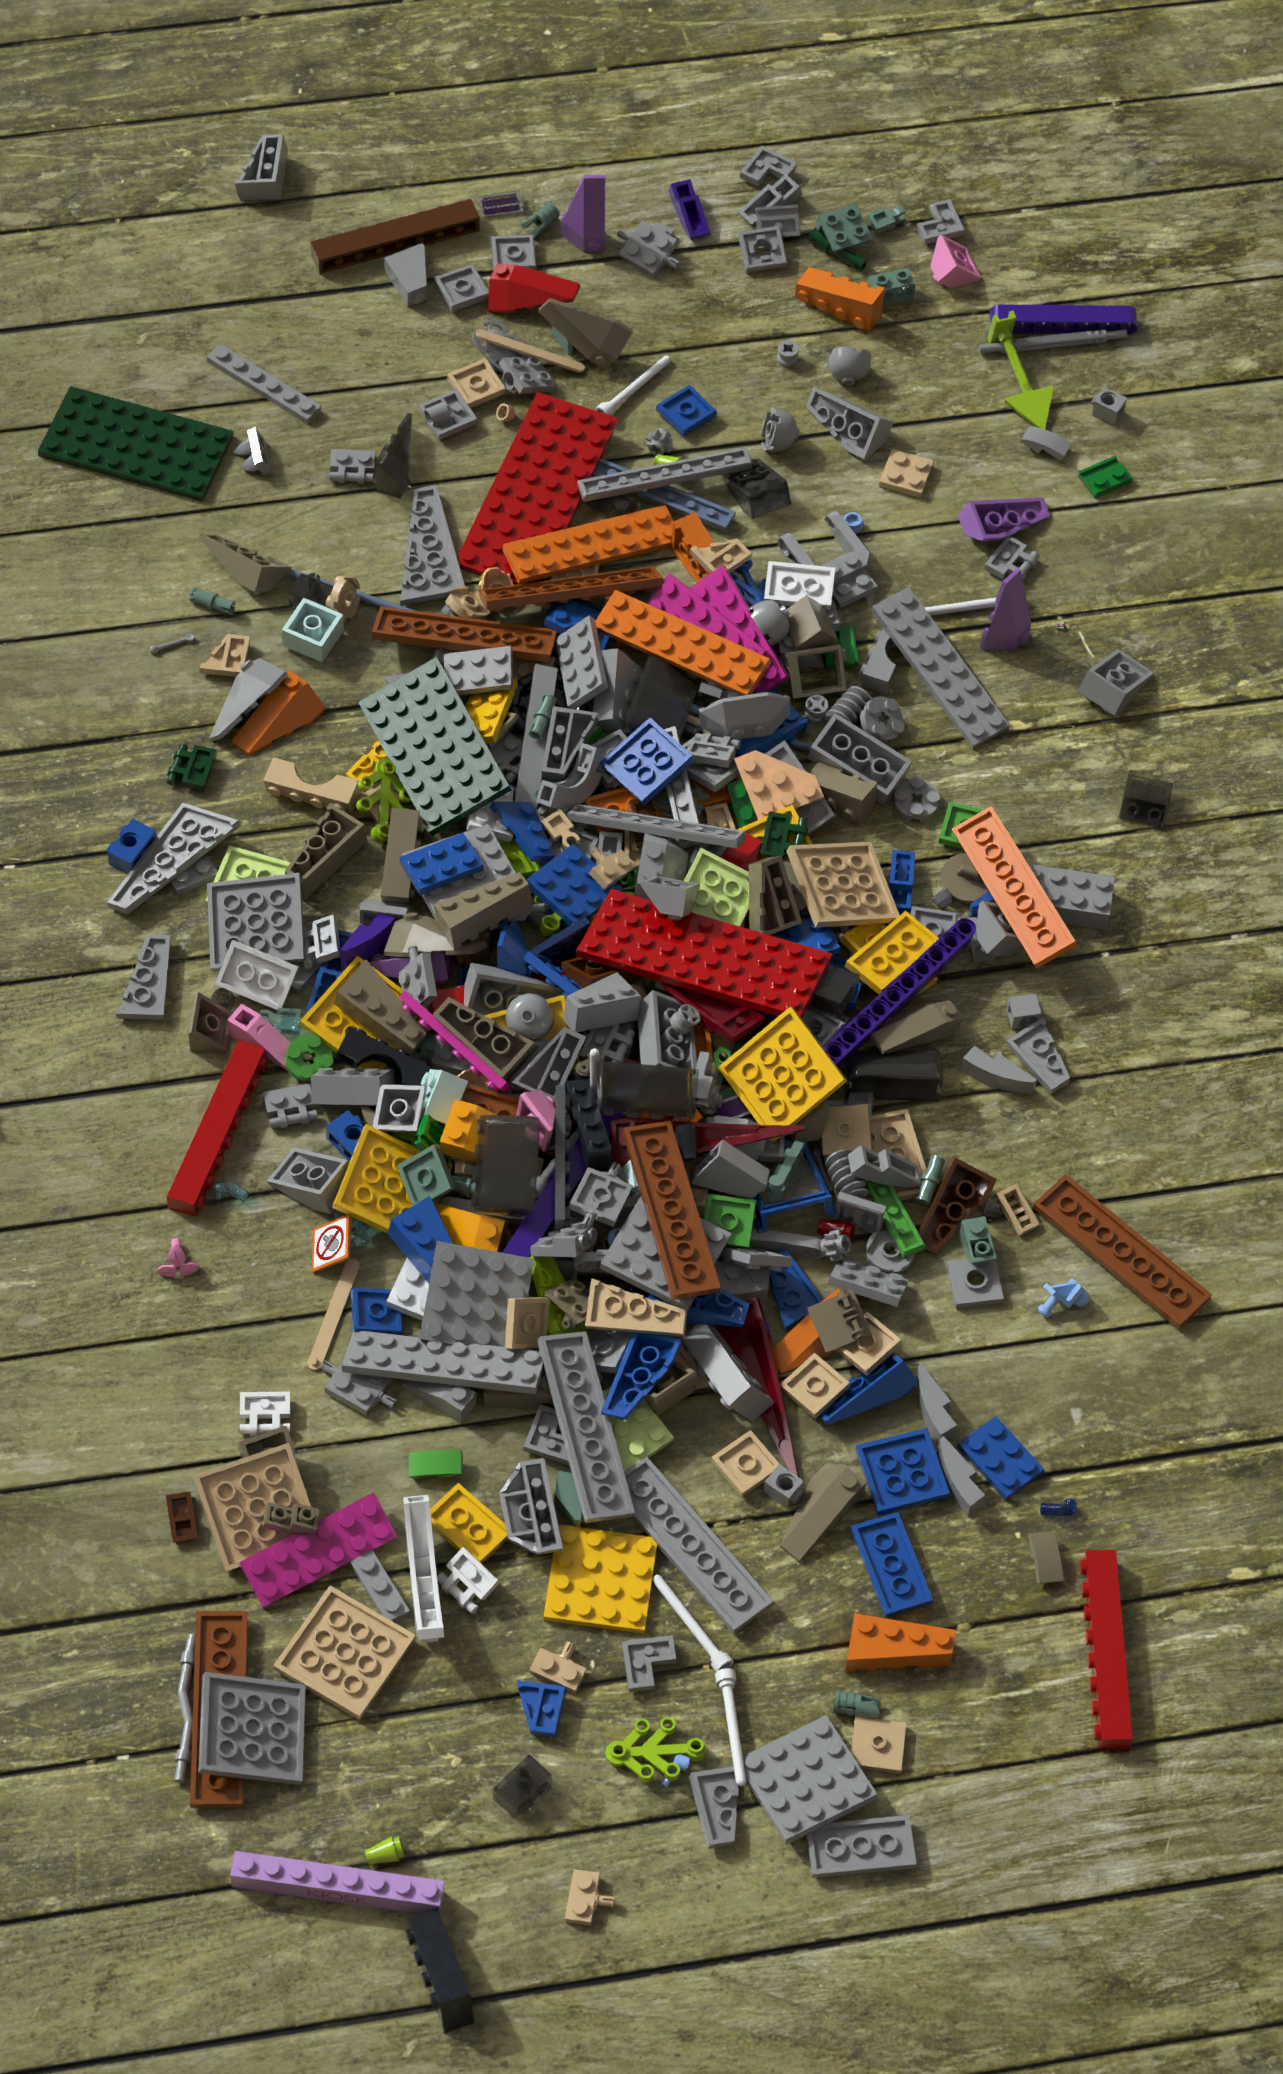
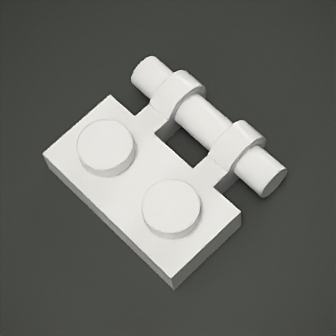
M290 1391L240 1392V1419H250V1424H240V1434H250V1437L283 1426H287L290 1433V1423L280 1424V1418H290ZM258 1419H272V1424H258Z
M464 1547L446 1565L453 1573L449 1577L444 1573L437 1576V1581L442 1585L441 1589L446 1594L450 1593L457 1600V1604L462 1609L466 1608L471 1614L478 1609V1606L472 1601L473 1598L477 1595L484 1601L501 1582ZM460 1580L468 1587L465 1592L457 1586Z

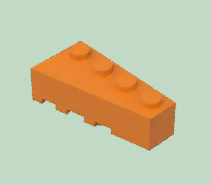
M808 267L796 283L795 298L840 320H844L859 329L870 332L882 316L885 288L878 286L875 289L869 287V283L861 281L860 284L851 282L848 277L843 276L839 279L834 277L833 273Z
M694 512L673 522L671 550L694 581L698 583L708 576L709 573L690 554V548L693 546H697V549L710 547V543L714 542L697 513Z
M854 1613L845 1672H855L858 1669L874 1671L878 1670V1668L893 1667V1669H903L906 1666H916L917 1668L950 1666L956 1630Z

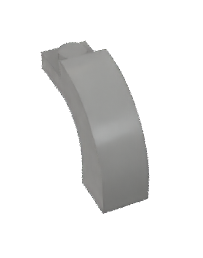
M581 743L575 766L570 775L557 783L542 780L536 802L561 810L571 809L576 804H582L594 792L603 773L597 772L603 749Z

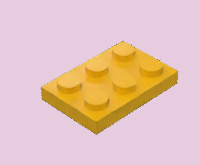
M459 1483L430 1509L432 1528L458 1551L462 1547L466 1548L481 1563L508 1540L505 1523Z

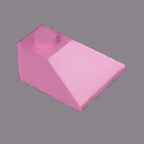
M940 235L937 239L931 262L935 281L940 285L943 284L949 288H954L981 280L982 278L967 247Z
M542 1091L524 1092L520 1095L516 1116L545 1152L549 1148L552 1135L555 1103L549 1096L546 1097Z

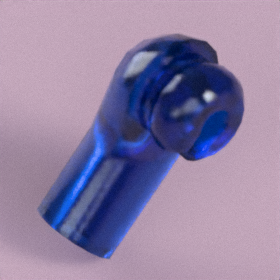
M1068 1498L1064 1500L1063 1504L1041 1503L1040 1514L1042 1516L1056 1517L1073 1516L1077 1512V1502L1074 1499Z

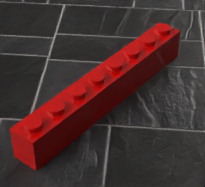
M238 1040L168 1192L167 1203L169 1209L194 1217L199 1209H203L206 1202L205 1194L208 1189H212L215 1182L214 1174L223 1165V1154L226 1149H230L233 1142V1132L238 1130L241 1125L243 1110L247 1111L249 1108L252 1090H257L260 1081L259 1075L261 1071L264 1072L267 1068L268 1058H266L264 1047Z
M1086 1550L1084 1559L1079 1562L1080 1575H1084L1085 1583L1081 1584L1082 1598H1086L1087 1606L1083 1607L1084 1621H1088L1089 1630L1085 1631L1086 1645H1090L1091 1653L1087 1654L1088 1669H1092L1093 1677L1089 1678V1690L1094 1692L1095 1701H1091V1714L1096 1716L1097 1725L1093 1726L1094 1741L1098 1740L1099 1750L1130 1749L1133 1737L1116 1550Z

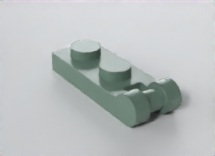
M795 1140L791 1149H786L783 1164H778L775 1175L769 1178V1189L767 1192V1199L769 1201L779 1202L802 1161L803 1142Z

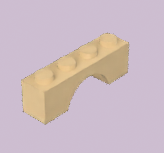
M274 757L263 780L267 792L271 795L289 797L295 802L311 803V805L317 808H327L329 803H332L351 815L362 792L358 787V780L336 775L332 780L321 785L307 784L299 779L295 763Z

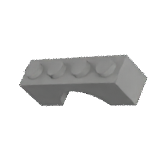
M883 628L882 631L878 630L874 641L876 645L874 648H870L867 655V660L869 661L867 665H862L859 677H862L861 687L887 695L894 680L896 665L889 660L886 653L895 647L896 644Z

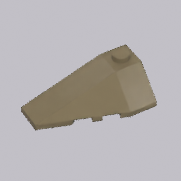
M200 534V540L236 581L246 587L247 591L252 594L259 595L260 592H270L291 572V566L276 558L257 556L258 551L239 547V543L217 534Z

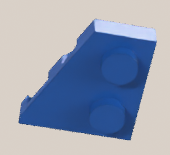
M570 599L569 602L559 603L545 618L544 626L562 634L587 616H591L596 621L601 612L575 599Z
M517 1680V1687L531 1735L556 1738L567 1692L566 1687Z

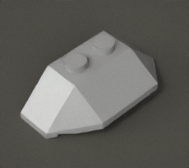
M764 692L723 698L707 707L699 709L700 727L718 737L731 736L735 740L772 735L790 715V697Z
M644 833L634 896L651 900L641 887V881L654 876L684 881L688 853L674 838Z
M545 1459L519 1462L515 1471L499 1493L508 1541L537 1555L563 1551Z

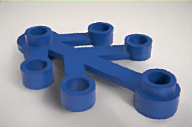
M751 559L734 570L743 576L745 583L737 575L729 572L750 607L764 601L763 597L766 586V579H762L757 588L749 572L753 566Z

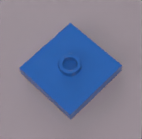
M690 384L656 405V411L683 437L717 416V411Z
M352 1288L351 1307L352 1329L354 1332L368 1331L394 1335L403 1334L402 1312L386 1306L391 1290Z

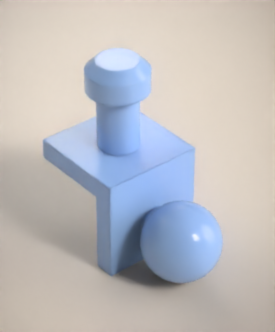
M1071 1279L1068 1283L1053 1286L1046 1283L1043 1287L1052 1295L1044 1305L1041 1304L1038 1307V1311L1043 1316L1050 1317L1052 1309L1059 1301L1068 1308L1072 1304L1083 1307L1089 1302V1294L1074 1279Z

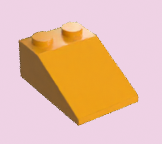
M454 1099L440 1140V1148L444 1155L511 1173L525 1128L478 1105Z
M438 1203L436 1210L453 1244L501 1253L509 1221Z

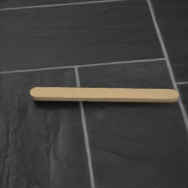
M479 329L476 332V336L480 340L578 373H582L585 369V366L578 361L483 329Z
M356 1259L347 1260L308 1359V1368L312 1371L320 1370L326 1358L360 1268V1264Z

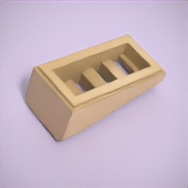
M1018 1184L998 1192L993 1197L1018 1236L1040 1226ZM1013 1197L1014 1200L1008 1203L1006 1199ZM1018 1204L1019 1208L1012 1211L1011 1207ZM1024 1212V1216L1016 1218L1015 1215ZM1027 1219L1031 1222L1023 1227L1020 1225L1021 1222Z

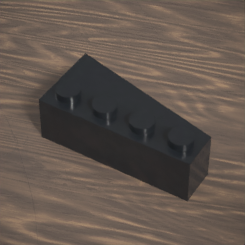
M438 1909L407 1918L409 1929L405 1930L409 1946L414 1945L416 1951H413L416 1965L417 1967H422L421 1977L425 1988H429L431 1993L429 1994L433 2010L437 2011L444 2033L475 2023L470 1992Z

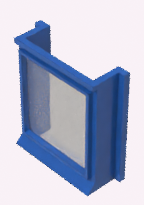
M792 1140L784 1142V1153L787 1148L791 1149L793 1145ZM803 1142L802 1161L779 1202H771L767 1199L769 1186L763 1193L759 1192L753 1198L757 1202V1218L754 1219V1225L758 1234L767 1232L768 1215L822 1203L828 1217L837 1215L832 1196L826 1188L807 1146V1142ZM759 1158L757 1159L758 1163L769 1169L768 1181L771 1176L775 1175L778 1164H783V1162L759 1161Z

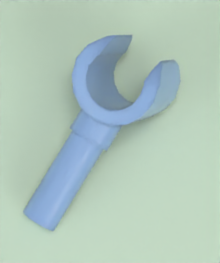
M677 1755L673 1763L678 1764L680 1770L686 1772L690 1758ZM671 1769L669 1773L675 1774L676 1771ZM665 1778L661 1785L667 1788L671 1781Z

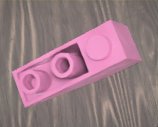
M241 1004L227 1020L229 1035L236 1040L264 1047L266 1058L286 1069L284 1063L285 1056L291 1042L264 1017Z

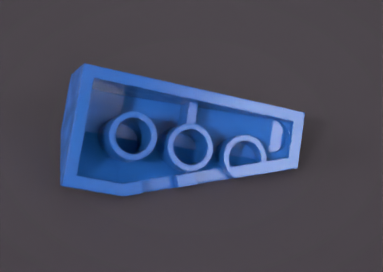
M507 921L504 931L500 933L497 945V968L532 978L533 971L528 968L530 964L523 959L528 950L518 921Z
M893 1353L868 1376L862 1372L858 1378L852 1377L848 1381L850 1382V1388L819 1415V1418L827 1425L898 1399L902 1395L910 1393L919 1382L904 1360Z

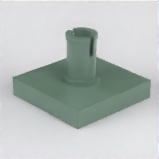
M433 1144L397 1165L412 1206L428 1196L431 1197L432 1201H435L456 1189L438 1144Z

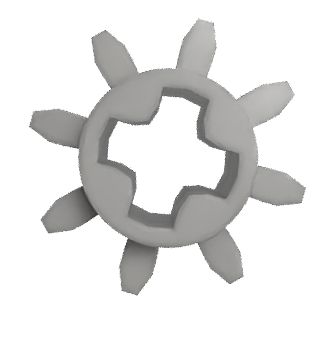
M656 429L655 433L649 432L646 438V446H648L652 454L656 456L658 454L663 455L664 452L670 453L674 439L671 438V434L667 430Z
M840 1230L829 1231V1234H825V1238L821 1240L820 1244L823 1255L826 1257L830 1256L831 1261L842 1260V1257H847L846 1253H849L851 1249L849 1237L841 1235Z

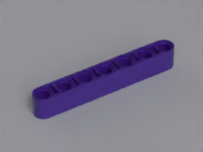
M999 304L992 306L989 310L990 325L993 315H998L999 320L1008 318L1009 311L1014 310L1016 321L1012 334H1067L1095 330L1116 331L1126 329L1127 335H1130L1138 329L1136 309L1132 306Z

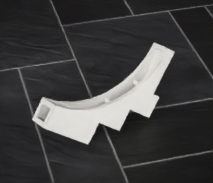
M429 1496L403 1497L416 1634L418 1640L436 1642L439 1638L444 1637V1628L438 1592Z

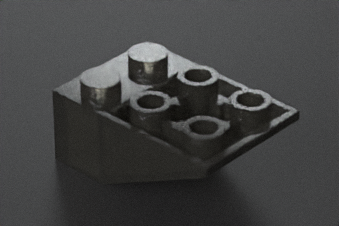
M759 458L751 459L752 469L720 475L742 511L752 519L791 505L787 480Z

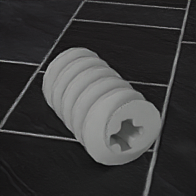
M851 686L837 700L836 704L831 707V710L827 711L825 715L826 722L828 723L836 713L850 723L855 724L858 720L857 718H860L865 704L872 697L864 689Z
M847 1149L832 1153L826 1159L825 1166L832 1178L837 1194L839 1195V1192H843L862 1199L866 1198L869 1195L868 1189H864L866 1183L861 1180L862 1178L851 1174L848 1154L852 1151Z

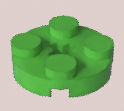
M302 1035L295 1038L288 1046L284 1063L287 1071L293 1078L311 1083V1075L317 1073L320 1068H331L333 1055L331 1049L321 1041L318 1035ZM305 1054L314 1057L313 1064H310L309 1061H303Z

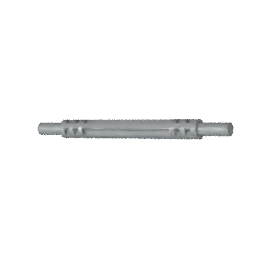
M1095 330L1012 339L1016 351L1020 352L1105 343L1107 340L1127 338V330ZM1000 341L999 343L979 345V353L999 351L1000 353H1007Z

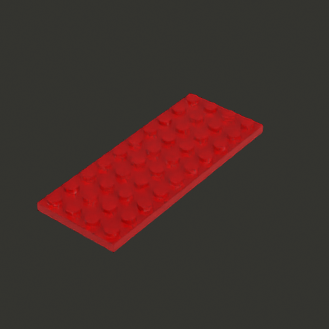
M537 392L457 556L460 569L481 576L487 569L499 567L500 571L502 570L505 574H510L513 583L518 585L502 550L503 544L569 528L582 501V496L577 486L578 480L593 477L617 427L618 418ZM545 578L539 579V580H535V581H531V582H527V583H533V582L544 581Z
M611 889L576 952V957L775 1016L781 1015L791 1006L801 1019L832 960V953L690 912L689 915L682 917L681 920L667 918L668 914L660 913L651 900Z

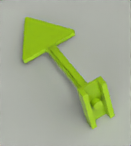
M1014 310L1009 311L1008 318L999 320L998 315H993L987 336L988 342L993 344L1000 341L1004 345L1023 392L1006 397L1004 402L1035 427L1045 429L1053 386L1032 390L1012 342L1013 337L1011 334L1016 321Z

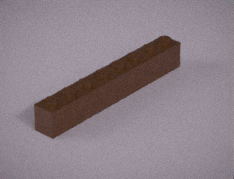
M472 199L459 201L311 241V256L319 274L393 255L421 243L426 246L480 231V216Z

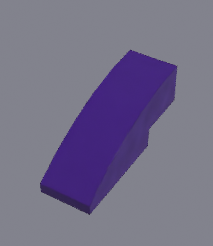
M691 179L670 184L668 191L672 203L689 239L710 235L699 197L695 194Z
M378 914L369 926L359 925L340 949L341 969L345 970L357 955L365 961L384 950L396 922L395 917Z

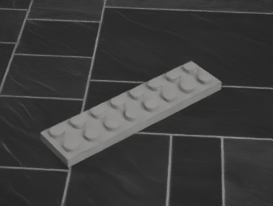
M910 587L872 606V613L971 749L1009 729L1010 724Z
M354 1330L341 1365L342 1372L535 1395L544 1370L540 1351L509 1349L473 1343L464 1344L461 1342L451 1345L441 1343L440 1341L422 1340L419 1337L368 1331L354 1332Z
M586 1331L540 1336L537 1343L585 1523L633 1517L635 1511L610 1418L601 1414L605 1400Z
M647 1456L624 1471L635 1511L632 1518L649 1537L653 1538L658 1548L733 1634L773 1606V1600Z

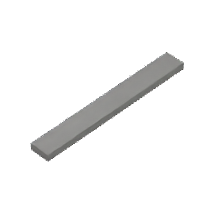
M746 447L578 480L577 486L583 502L752 469V461Z
M535 664L514 797V802H532L536 811L538 805L536 799L541 784V769L549 724H547L543 738L540 740L533 739L528 733L534 722V713L539 709L543 695L550 694L554 696L558 668Z
M576 804L567 813V818L573 822L738 848L746 840V832L742 830Z

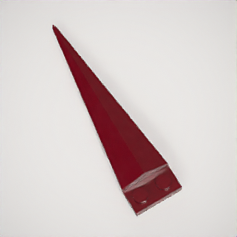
M655 980L680 1004L693 1006L700 1014V1022L712 1033L720 1034L731 1044L761 1026L764 1022L765 1017L755 1009Z
M637 1117L611 1120L612 1163L616 1162V1166L619 1163L622 1168L630 1161L623 1136V1129L626 1127L671 1121L675 1133L676 1126L695 1124V1128L698 1130L697 1155L710 1152L722 1140L735 1147L798 1133L807 1129L801 1125L720 1124Z
M754 1297L745 1301L749 1304L743 1327L715 1325V1327L732 1348V1353L747 1367L745 1371L762 1386L759 1390L769 1395L774 1401L761 1414V1417L787 1469L799 1477L769 1324L766 1321L760 1300Z

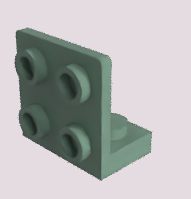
M857 204L827 212L817 217L815 228L821 233H825L833 252L872 241L870 231Z

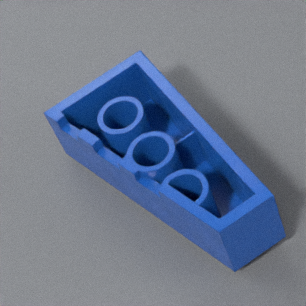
M430 1196L392 1218L387 1233L428 1283L430 1281L437 1241L453 1244Z

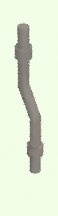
M188 1634L185 1652L182 1653L180 1661L182 1670L177 1694L184 1719V1728L180 1749L177 1750L175 1758L177 1767L174 1781L177 1783H184L187 1765L191 1763L192 1757L190 1748L193 1712L188 1690L192 1667L195 1666V1634Z

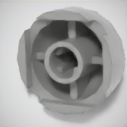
M856 347L834 348L832 353L829 351L828 367L832 376L842 381V384L853 385L856 381L862 380L869 372L872 355L869 351L862 349V353L856 352Z
M771 407L772 413L767 412L761 431V436H765L766 443L761 442V445L765 451L782 452L791 447L794 440L797 441L800 430L792 414L785 410Z
M766 600L749 608V611L752 612L751 616L762 635H768V643L771 646H774L786 637L790 628L788 618L791 615L785 605L780 607L776 602Z
M526 993L519 995L511 1001L507 1008L505 1019L509 1029L531 1041H535L544 1037L551 1029L554 1014L552 1007L546 999L537 994Z

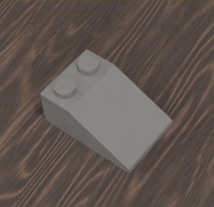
M1117 649L1088 670L1078 692L1083 694L1087 700L1101 706L1105 712L1115 716L1130 703L1153 677L1154 672Z
M294 1147L269 1177L267 1183L313 1210L332 1214L335 1210L332 1206L349 1162L345 1159Z

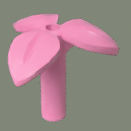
M174 1238L171 1241L172 1248L168 1255V1261L172 1265H162L157 1269V1273L166 1277H175L177 1271H180L181 1275L188 1276L197 1272L200 1267L195 1263L184 1264L186 1256L181 1248V1240Z

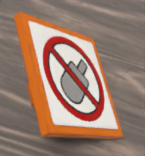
M350 1214L313 1229V1273L350 1259Z

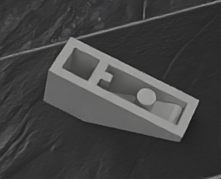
M404 1380L401 1383V1386L460 1424L466 1420L476 1407V1392L466 1386Z

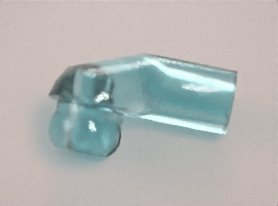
M219 1182L213 1186L214 1190L211 1192L212 1196L219 1200L223 1199L225 1194H231L244 1202L249 1196V1191L234 1182Z

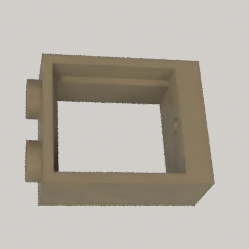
M834 644L784 652L791 698L795 699L847 690L846 685L849 684L848 672L844 671L843 662H846V653L844 649H841V645ZM832 652L836 684L802 689L797 657Z

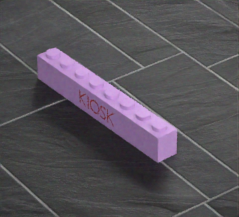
M235 1851L230 1874L231 1885L235 1888L415 1914L438 1909L441 1915L444 1897V1881L241 1851Z

